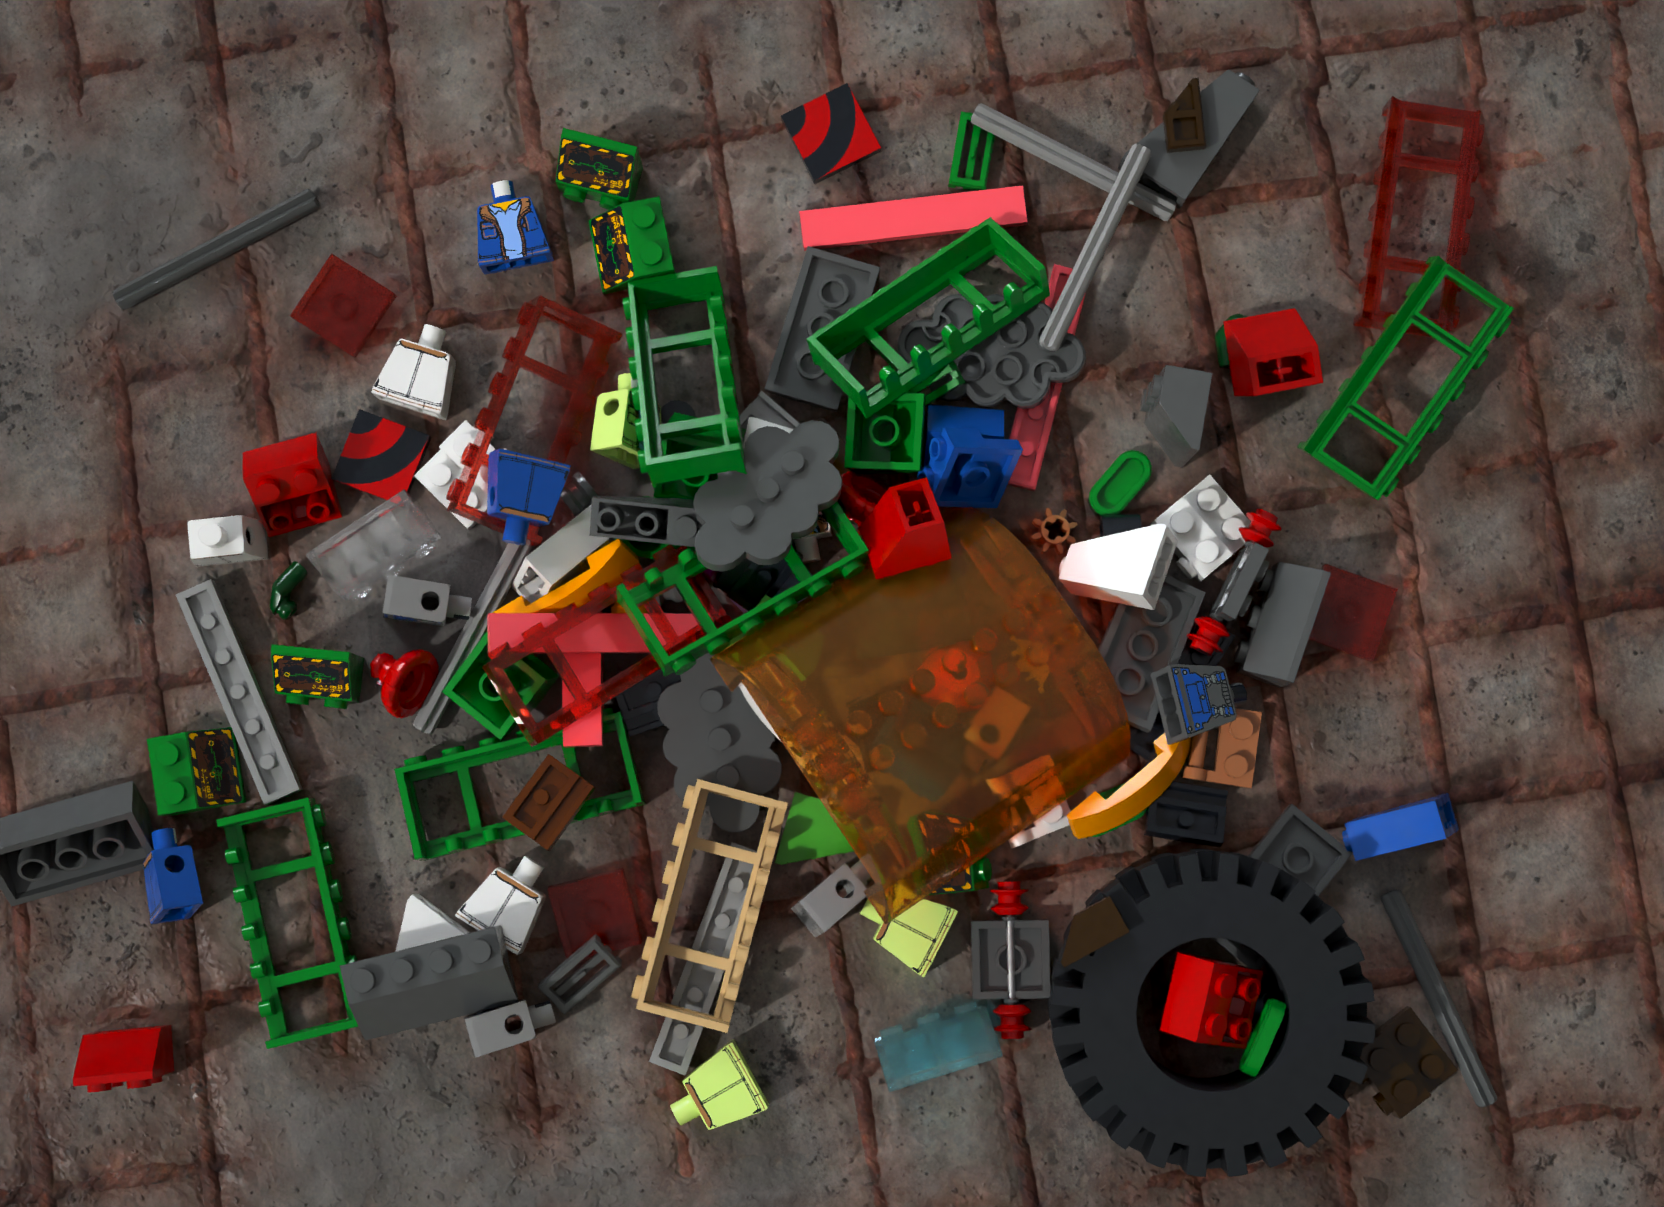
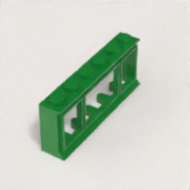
M990 217L808 337L806 340L813 363L818 365L849 396L867 419L1050 296L1046 268ZM996 254L1027 284L1019 288L1014 282L1008 283L1003 289L1004 300L994 306L963 276ZM951 284L974 306L972 311L974 320L959 330L953 324H947L941 332L943 341L928 351L921 344L914 346L910 352L912 361L907 363L878 332ZM865 341L889 364L879 372L881 382L867 392L838 361L839 358Z
M1440 256L1428 258L1425 263L1429 266L1418 282L1412 283L1405 293L1407 298L1397 313L1391 314L1383 324L1385 330L1374 346H1369L1360 358L1363 361L1353 376L1343 381L1338 389L1341 393L1330 409L1324 410L1316 421L1318 426L1306 442L1301 441L1297 448L1376 500H1379L1382 495L1387 497L1394 490L1399 482V478L1396 477L1397 473L1404 464L1410 465L1415 460L1422 448L1418 445L1426 432L1431 434L1440 425L1444 417L1440 412L1449 400L1454 402L1461 395L1466 387V383L1463 381L1471 368L1477 370L1489 354L1486 347L1494 336L1499 338L1512 321L1508 317L1514 309L1512 306L1507 305L1447 264ZM1444 277L1494 310L1469 346L1419 313ZM1412 323L1461 358L1406 436H1404L1356 402ZM1349 413L1398 446L1372 484L1323 451Z
M717 266L627 281L629 297L623 298V308L626 320H631L632 323L631 327H626V338L629 350H634L635 356L629 357L628 360L632 380H637L638 387H634L631 390L634 408L636 411L640 410L641 418L635 419L638 441H643L644 449L638 450L641 473L649 474L653 488L657 487L658 483L733 470L747 474L724 292ZM703 300L707 301L710 329L651 339L648 310ZM712 344L720 414L660 424L653 354ZM720 429L723 431V446L663 455V439Z
M838 502L820 511L849 555L811 576L791 545V549L784 559L799 583L718 629L687 581L708 569L702 565L691 548L682 551L678 555V564L663 572H660L657 567L648 570L644 574V582L628 591L623 583L616 586L617 602L627 613L663 671V675L666 677L673 672L679 675L688 671L696 664V659L707 653L716 655L722 652L731 644L730 640L742 633L744 636L754 634L764 626L765 620L776 614L778 617H783L796 609L798 606L797 602L808 596L812 598L819 597L832 587L831 583L843 576L845 579H850L863 571L869 549ZM676 587L706 636L668 656L638 607Z
M613 708L602 709L603 734L617 731L631 789L587 800L571 823L646 805L622 713H614ZM563 719L553 723L554 729L539 732L538 727H531L517 731V738L502 742L497 737L487 738L478 742L479 748L465 751L464 746L452 747L442 750V757L427 761L426 755L412 757L404 760V767L394 769L415 860L426 861L524 836L523 832L507 821L483 827L470 768L561 745L566 767L582 777L575 747H563ZM457 772L470 830L427 841L414 782Z
M307 797L216 819L217 826L225 830L229 848L225 850V858L227 864L233 866L237 887L233 888V895L236 903H241L245 925L241 927L244 941H249L254 961L253 964H250V972L253 979H258L262 1002L258 1003L261 1017H266L271 1038L265 1041L266 1048L270 1049L358 1027L348 1005L340 965L358 960L356 955L350 956L346 940L352 939L351 928L348 918H341L338 902L343 901V893L339 880L332 879L330 865L335 863L331 843L330 841L324 842L321 827L326 826V817L322 804L316 805L315 798ZM302 811L312 856L253 870L243 825ZM315 867L335 961L276 976L256 881ZM338 973L348 1018L289 1032L279 987Z

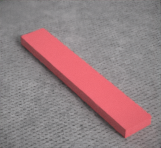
M1023 185L799 211L804 251L807 250L808 246L816 249L964 233L990 217L1002 228L1024 226L1028 222Z
M1057 264L1053 266L1049 281L1050 296L1044 300V303L1052 310L1073 270L1072 268ZM1085 295L1067 331V333L1073 334L1074 336L1076 333ZM1051 382L1049 394L1040 405L1027 409L1017 407L1009 439L1018 440L1023 451L1008 485L1031 491L1036 490L1063 383Z
M489 613L487 615L488 654L651 653L627 613ZM642 613L666 653H675L706 636L693 614ZM708 614L718 629V614Z

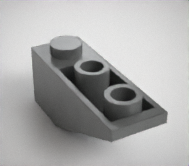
M593 496L589 536L695 547V537L702 524L696 519L693 507L694 500Z

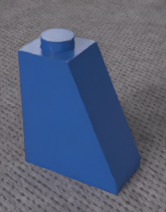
M1446 793L1352 819L1344 823L1346 830L1342 832L1346 850L1353 852L1355 861L1446 839L1457 832L1459 828L1449 794Z

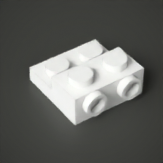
M465 420L439 446L440 450L414 476L470 530L487 514L489 453L496 449L489 443L494 437L479 422L471 426Z
M1209 474L1150 525L1165 524L1169 527L1178 540L1174 551L1179 558L1176 562L1188 578L1192 579L1195 576L1200 582L1245 544V540L1238 529L1240 527H1248L1250 520Z

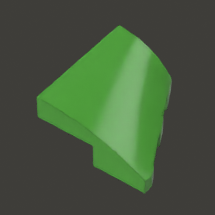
M795 792L775 863L783 865L858 851L869 813Z

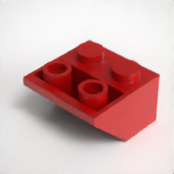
M1295 308L1223 321L1234 396H1258L1323 383L1318 344Z
M317 432L243 452V480L268 537L342 518L335 484L331 479L330 465Z
M927 477L889 487L870 515L859 527L862 540L869 549L868 558L876 580L952 559L944 520Z
M1177 952L1160 1031L1196 1043L1246 1049L1247 1041L1252 1031V1019L1257 998L1261 991L1263 971L1204 956Z
M171 1025L99 1031L82 1035L73 1075V1087L87 1085V1092L112 1090V1087L123 1086V1082H127L128 1089L148 1087L152 1083L162 1082L163 1075L174 1072Z

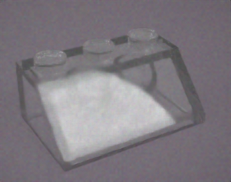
M402 490L308 552L306 556L340 598L346 601L352 598L353 601H356L367 595L373 589L371 584L381 577L387 580L388 575L395 576L405 568L403 563L413 556L422 558L432 552L437 547L435 542L442 537L419 502L408 492Z

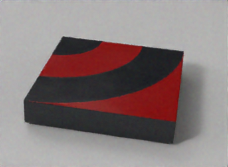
M848 83L781 115V121L814 184L881 152V146Z
M359 409L331 479L404 507L416 479L414 475L419 471L432 437Z

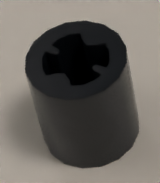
M1101 515L1099 525L1100 537L1142 528L1140 515Z

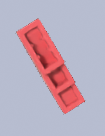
M603 602L587 613H603ZM562 653L564 748L603 746L604 653Z

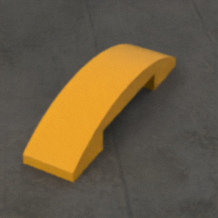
M616 539L586 557L590 569L532 603L521 595L492 613H587L614 593L616 586L624 583L638 565V556L620 539Z
M1165 733L1153 742L1157 754L1153 761L1106 800L1094 791L1066 815L1073 835L1077 839L1103 833L1125 823L1150 806L1163 794L1179 774L1190 752L1191 738L1168 745Z

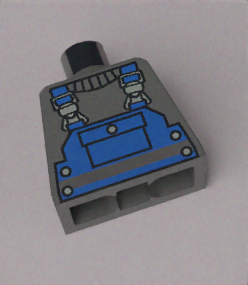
M1172 664L1151 673L1168 745L1178 743L1236 720L1235 706H1242L1247 701V692L1242 683L1229 684L1226 670L1222 666Z

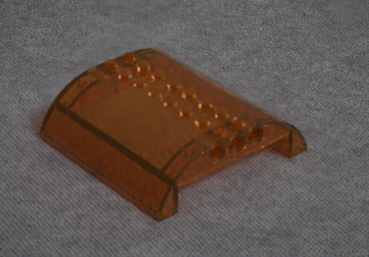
M952 507L941 514L946 528L952 559L877 580L868 559L866 564H864L865 568L858 575L850 579H845L844 576L831 583L832 587L821 596L816 598L807 597L799 602L797 608L783 617H775L754 634L743 637L710 658V661L731 692L742 685L746 687L875 882L863 892L885 924L901 915L1129 756L1131 733L1122 696L1114 677L1092 639L1047 573L1028 549L1001 523L973 507Z

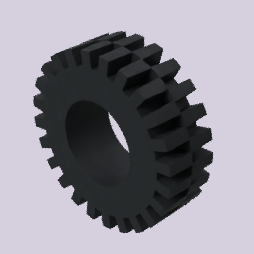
M1190 849V852L1178 854L1163 853L1151 857L1150 862L1136 868L1130 866L1115 875V881L1102 891L1097 889L1086 900L1085 904L1087 908L1110 896L1129 933L1076 962L1063 967L1061 958L1069 935L1071 920L1063 935L1064 944L1059 956L1054 958L1051 970L1052 985L1050 998H1048V1013L1051 1021L1053 1044L1065 1079L1078 1097L1086 1114L1093 1122L1097 1121L1107 1130L1109 1137L1125 1150L1130 1146L1141 1152L1146 1162L1161 1168H1165L1166 1162L1180 1165L1187 1175L1206 1177L1207 1168H1222L1229 1177L1248 1174L1246 1164L1263 1160L1271 1168L1288 1160L1284 1150L1297 1142H1301L1307 1148L1311 1147L1323 1137L1317 1126L1329 1114L1339 1120L1348 1109L1350 1104L1343 1095L1349 1087L1351 1080L1362 1083L1368 1068L1360 1058L1364 1043L1373 1044L1375 1037V1024L1367 1018V1002L1375 1001L1372 982L1362 974L1359 962L1365 960L1358 943L1346 934L1342 926L1345 923L1342 917L1333 907L1324 903L1315 894L1316 891L1302 880L1291 876L1272 864L1240 853L1220 852L1210 849ZM1223 938L1250 947L1263 960L1272 977L1275 991L1277 992V1000L1285 1003L1286 1009L1265 1061L1255 1077L1241 1072L1240 1069L1223 1076L1211 1078L1185 1076L1166 1068L1145 1050L1137 1026V1001L1145 977L1164 954L1191 940Z

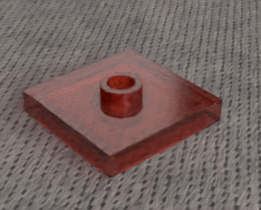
M331 253L290 317L356 358L397 296L386 287Z
M1324 564L1321 570L1330 572L1331 575L1308 640L1371 662L1374 660L1398 589Z
M624 868L548 887L547 891L566 959L595 934L612 951L642 944L643 938ZM594 949L585 958L594 956L597 951Z

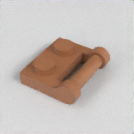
M1235 708L1236 720L1219 726L1213 771L1203 769L1208 731L1193 736L1188 767L1184 766L1183 778L1252 788L1262 712Z

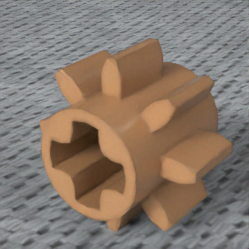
M1046 508L1044 512L1046 519L1044 521L1036 518L1033 519L1032 524L1039 528L1038 533L1031 536L1030 540H1040L1043 544L1041 548L1042 554L1048 548H1055L1056 553L1062 555L1063 542L1069 545L1076 542L1075 538L1070 536L1069 533L1078 524L1077 522L1068 523L1065 519L1067 510L1064 509L1059 515H1052V511ZM1055 523L1060 526L1059 533L1063 537L1057 536L1054 540H1051L1047 537L1049 531L1044 527L1050 528Z

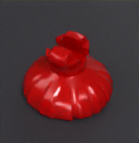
M848 471L841 474L842 489L839 498L845 507L843 511L848 519L858 523L856 531L861 537L859 527L870 515L873 508L888 490V487L882 482L876 481L875 478L868 474L864 475L863 473Z
M422 649L404 653L397 660L393 659V655L388 653L377 654L370 663L371 677L378 678L379 680L376 684L382 686L381 700L384 707L392 716L401 719L412 716L421 709L439 672V664L435 656L429 651Z

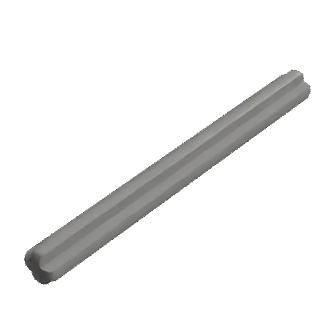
M982 103L977 105L971 117L972 124L1108 193L1119 174L1111 168ZM1140 183L1137 184L1129 201L1130 204L1163 221H1168L1171 218L1177 204L1174 200Z
M1135 143L1132 145L1042 332L1039 342L1045 349L1054 352L1059 349L1151 157V150L1141 144Z
M528 530L526 545L508 543L470 614L469 620H467L413 722V726L418 730L430 735L434 733L451 701L442 691L486 633L487 615L501 607L525 557L529 554L536 540V535L532 531Z

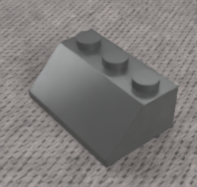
M1165 365L1159 375L1154 374L1153 380L1148 383L1147 389L1143 390L1140 411L1146 412L1145 425L1174 466L1183 467L1200 449L1212 373Z
M1278 562L1272 566L1271 570H1266L1258 588L1264 591L1260 604L1252 606L1246 622V626L1251 627L1247 641H1240L1234 657V662L1239 663L1236 673L1278 688L1294 683L1331 575L1330 572L1284 562Z

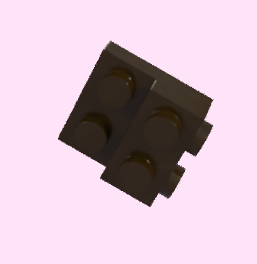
M1408 1006L1375 1030L1374 1043H1364L1360 1057L1368 1066L1362 1084H1365L1367 1081L1377 1093L1372 1098L1386 1116L1392 1113L1393 1116L1399 1119L1431 1096L1429 1092L1458 1071L1412 1008Z

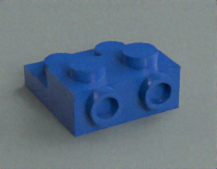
M944 427L940 437L931 440L929 446L931 459L927 468L922 467L921 471L918 472L917 480L927 477L938 507L997 508L1023 449L1018 440L983 438L978 428Z

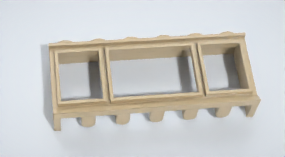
M697 779L695 786L688 785L682 805L683 808L689 809L686 823L678 822L672 845L679 847L675 862L667 861L662 883L669 885L665 900L657 899L652 921L658 923L655 938L647 936L641 958L648 961L645 976L637 975L631 998L638 999L636 1009L728 1033L788 806L787 802ZM709 792L768 808L757 853L697 837ZM694 849L754 864L729 958L669 943ZM665 955L726 970L714 1015L654 1000Z

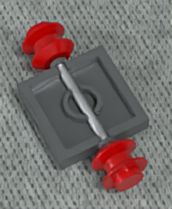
M1257 509L1255 513H1246L1251 522L1248 527H1240L1238 529L1245 540V548L1239 551L1208 616L1194 619L1195 623L1199 626L1197 633L1187 634V637L1192 640L1190 647L1202 654L1211 656L1213 651L1222 653V649L1217 643L1220 637L1230 636L1223 623L1235 620L1238 615L1243 617L1252 601V596L1248 594L1254 581L1260 582L1269 566V561L1265 560L1269 551L1267 548L1274 546L1273 541L1269 537L1272 531H1281L1282 528L1276 523L1278 518L1265 510Z
M1021 881L997 882L998 889H990V892L998 895V903L991 906L990 909L998 915L1006 916H1002V920L971 921L972 999H1004V1003L1008 1004H1000L993 1010V1013L1000 1016L1001 1024L994 1027L993 1031H1001L1002 1039L1024 1038V1031L1032 1030L1031 1027L1024 1024V1016L1031 1013V1009L1024 1004L1016 1003H1020L1019 999L1050 998L1049 920H1018V916L1014 915H1021L1029 909V906L1021 903V895L1028 892L1029 889H1021Z

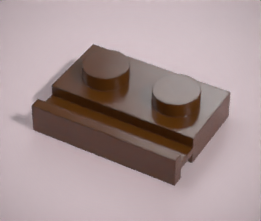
M548 754L502 818L550 852L596 788Z

